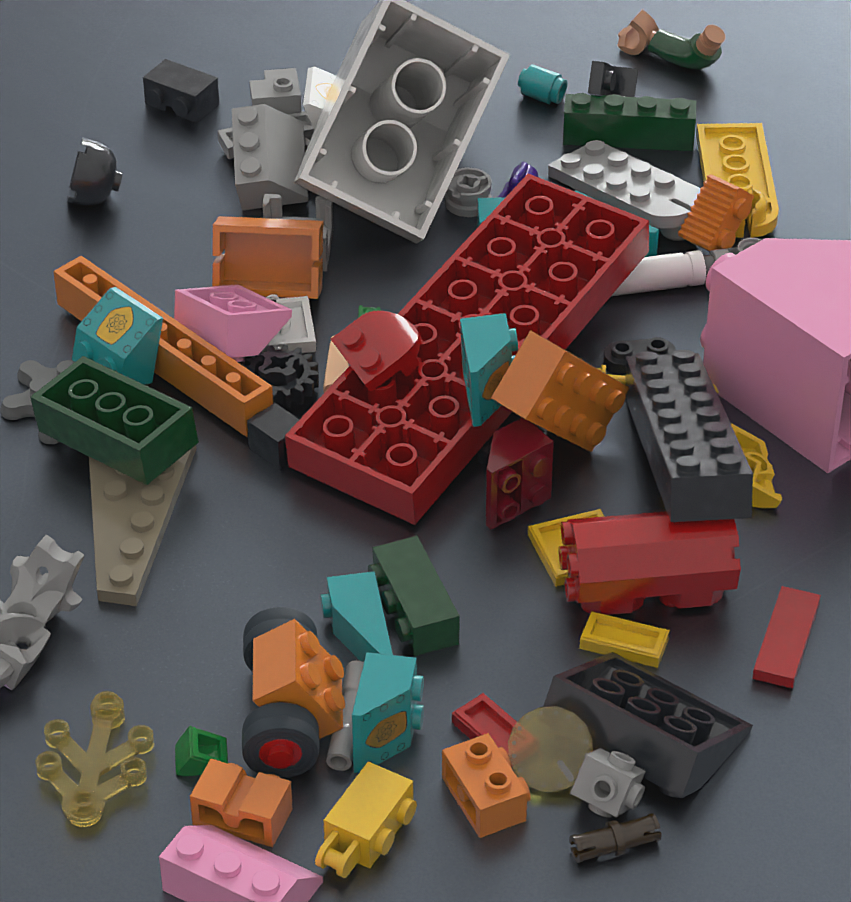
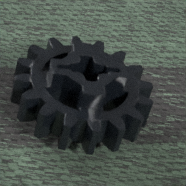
M269 345L268 351H261L259 355H255V358L246 356L245 365H242L272 385L273 404L283 403L286 408H291V402L293 401L300 404L305 403L304 395L313 397L315 395L314 388L319 387L318 362H313L312 354L310 353L302 356V349L299 347L293 351H288L287 345H283L281 350H275L272 345Z

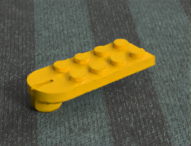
M762 123L697 124L696 138L703 181H706L707 175L711 174L742 188L754 196L751 202V212L745 218L748 222L750 238L764 236L773 231L777 226L779 207ZM745 219L742 220L735 233L738 238L744 237Z

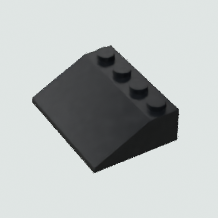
M614 652L553 676L542 708L543 714L540 715L538 720L551 727L555 735L565 739H573L586 746L589 753L601 748L609 753L617 751L630 756L635 760L634 766L646 771L643 778L658 785V789L665 795L675 798H683L700 789L747 737L753 726Z

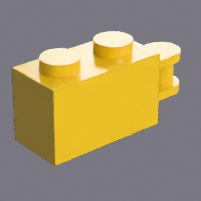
M367 762L323 820L324 843L316 855V866L322 869L329 866L336 870L338 876L346 878L357 863L371 868L380 854L386 855L392 847L395 834L402 824L408 825L415 814L417 802L413 800V780Z

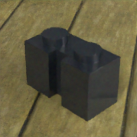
M164 59L143 77L145 104L163 111H167L172 107L177 116L198 123L219 105L218 77Z

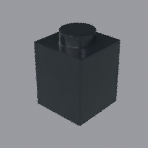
M276 403L255 414L247 420L249 449L280 470L288 465L285 435L299 419Z

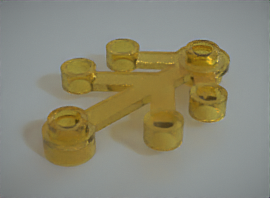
M112 691L98 693L91 702L90 710L94 726L87 753L71 738L69 724L61 719L51 720L44 727L46 744L52 748H57L82 774L79 786L63 772L61 757L58 753L46 751L39 754L35 760L38 777L48 780L64 797L61 803L62 812L73 825L78 827H88L97 823L105 810L106 801L131 786L143 784L147 779L145 761L134 756L148 753L153 749L154 735L150 727L146 725L134 726L129 730L126 742L106 753L111 729L120 726L125 719L123 700ZM58 732H61V733H62V734H59V735H52V734L58 733ZM139 738H145L143 741H137ZM48 764L54 765L52 767H44ZM120 765L121 774L98 786L100 776ZM132 770L138 771L137 773H128Z

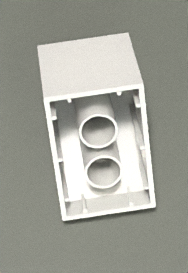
M380 0L362 21L334 79L294 183L416 244L424 240L510 54L405 0Z

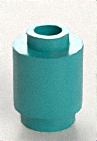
M532 64L528 69L524 68L520 73L518 86L521 87L522 95L547 104H551V102L559 104L565 96L568 81L563 79L559 73Z

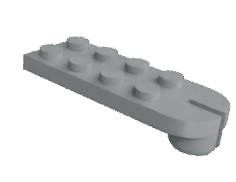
M598 140L590 141L585 146L571 153L564 154L560 159L548 164L549 177L596 200L649 220V225L660 228L661 233L667 239L673 241L685 240L678 236V231L681 230L684 219L688 217L687 213L691 211V206L694 205V200L697 199V194L700 193L699 187Z

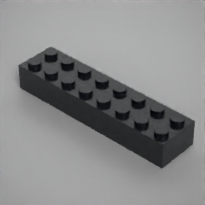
M676 350L672 354L657 355L654 352L643 351L635 356H626L625 385L630 387L625 395L626 401L670 522L752 518L753 472L699 353H694L690 350Z

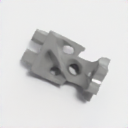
M45 535L37 544L30 557L17 556L11 564V595L5 603L0 600V688L6 686L13 690L17 687L39 657L51 635L44 628L45 624L60 611L69 612L76 609L82 601V598L73 591L72 586L85 555L80 551L69 553L62 550L55 540L48 535ZM40 567H46L48 573L41 575ZM26 643L29 648L26 650L20 649L16 644Z

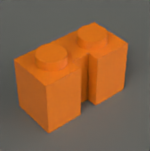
M210 759L190 795L192 824L213 825L241 839L273 848L293 809L291 781L273 774L258 772L256 778L247 776L243 767L237 764Z

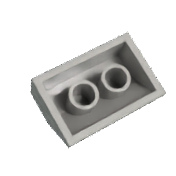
M266 104L232 108L235 186L242 211L263 208L264 194L281 195L282 205L309 202L308 190L294 183L305 156L303 122Z

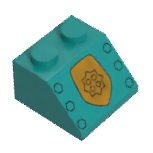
M112 287L77 326L72 360L76 362L84 356L143 385L152 383L163 317L117 287Z
M506 313L460 319L463 377L473 427L481 426L502 405L491 397L516 356L512 355V351H518L516 329L508 327Z
M366 652L352 712L354 773H360L367 762L378 765L409 748L414 729H422L424 705L417 704V701L421 702L424 676L417 675V658Z

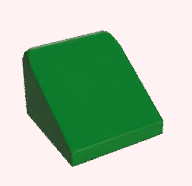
M189 726L175 745L176 775H202L210 759L228 763L226 737Z

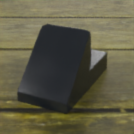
M592 61L588 94L600 96L615 94L622 97H635L638 70L636 68L616 67L606 62Z

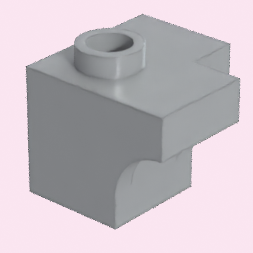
M296 68L264 70V80L249 81L252 106L266 104L285 114L302 112L301 92Z

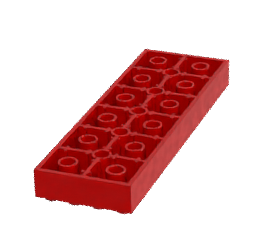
M527 174L397 314L413 324L423 340V346H420L417 355L419 364L408 377L400 370L370 392L352 367L349 366L285 435L289 467L415 525L512 412L507 407L501 405L481 426L473 427L463 377L460 319L506 313L508 327L516 329L518 351L530 330L565 350L648 254L649 220L534 175ZM512 351V355H516L518 351Z

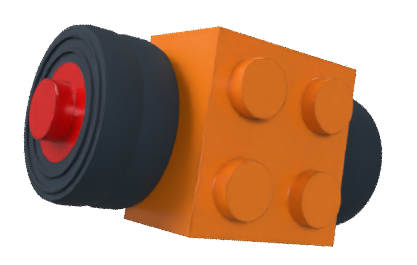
M288 607L268 608L253 615L247 622L243 633V657L247 667L253 672V702L258 708L253 710L244 721L242 727V755L247 766L256 773L261 772L273 774L280 778H290L305 773L316 763L319 755V739L343 729L345 700L342 695V678L344 677V668L335 655H330L320 645L316 626L308 615Z

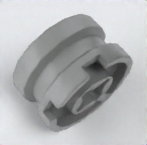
M477 168L457 169L445 194L446 208L458 216H477L478 198H492V180L490 175Z

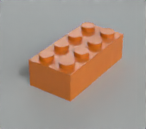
M530 330L491 398L524 419L592 452L594 447L605 437L606 427L613 415L622 408L626 399L625 395L630 387Z

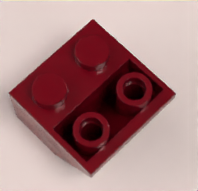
M523 417L494 431L487 465L486 526L490 530L504 522L511 521L516 516L543 504L551 498L553 440Z

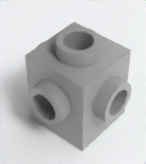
M599 748L586 755L570 794L588 802L589 809L598 815L609 818L612 816L617 817L629 809L634 810L639 804L645 790V786L640 783L646 771L634 766L635 760L624 753L617 751L609 753Z

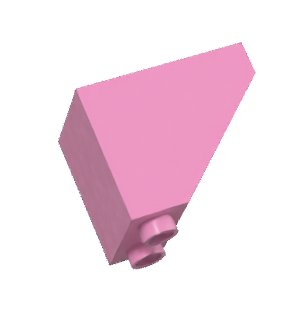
M765 238L736 255L733 253L722 255L713 263L706 277V288L710 291L707 324L700 338L701 345L704 348L703 364L712 384L717 387L719 396L826 473H830L851 460V240Z

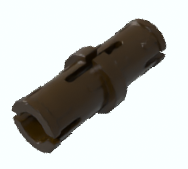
M650 813L647 816L618 823L616 820L608 821L603 828L578 835H570L569 843L576 845V847H571V852L575 861L581 863L584 860L609 853H615V856L625 854L627 848L660 841L662 834L660 831L655 832V829H660V824L656 815Z

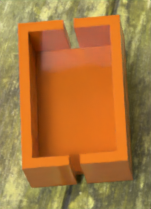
M219 216L213 224V256L217 257L213 262L212 287L240 285L265 297L275 294L278 297L308 296L310 299H318L322 291L323 259H320L323 253L324 221Z

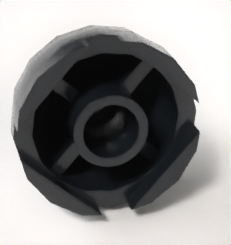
M82 137L80 144L85 145L86 149L85 152L78 151L69 185V188L75 191L74 197L67 196L66 203L82 207H93L107 201L112 190L119 191L123 172L117 171V158L111 149L100 142Z

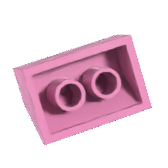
M240 285L175 290L174 319L237 362L243 361L245 356L259 355L292 317L291 309Z
M213 825L184 826L159 856L163 891L186 902H308L323 883V876Z

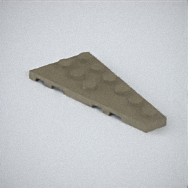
M196 445L148 485L89 457L98 601L137 606L196 452Z

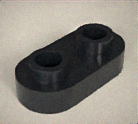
M661 337L628 341L619 340L605 347L603 365H606L608 372L624 376L626 356H635L643 351L665 355L672 354L676 349L670 341Z

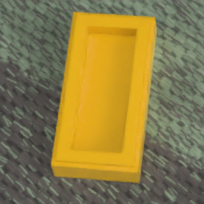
M591 611L580 638L579 649L602 655L614 652L631 662L658 668L669 641L670 630Z

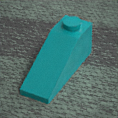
M375 572L327 577V594H320L323 619L330 618L333 634L359 661L364 662L366 652L393 655Z

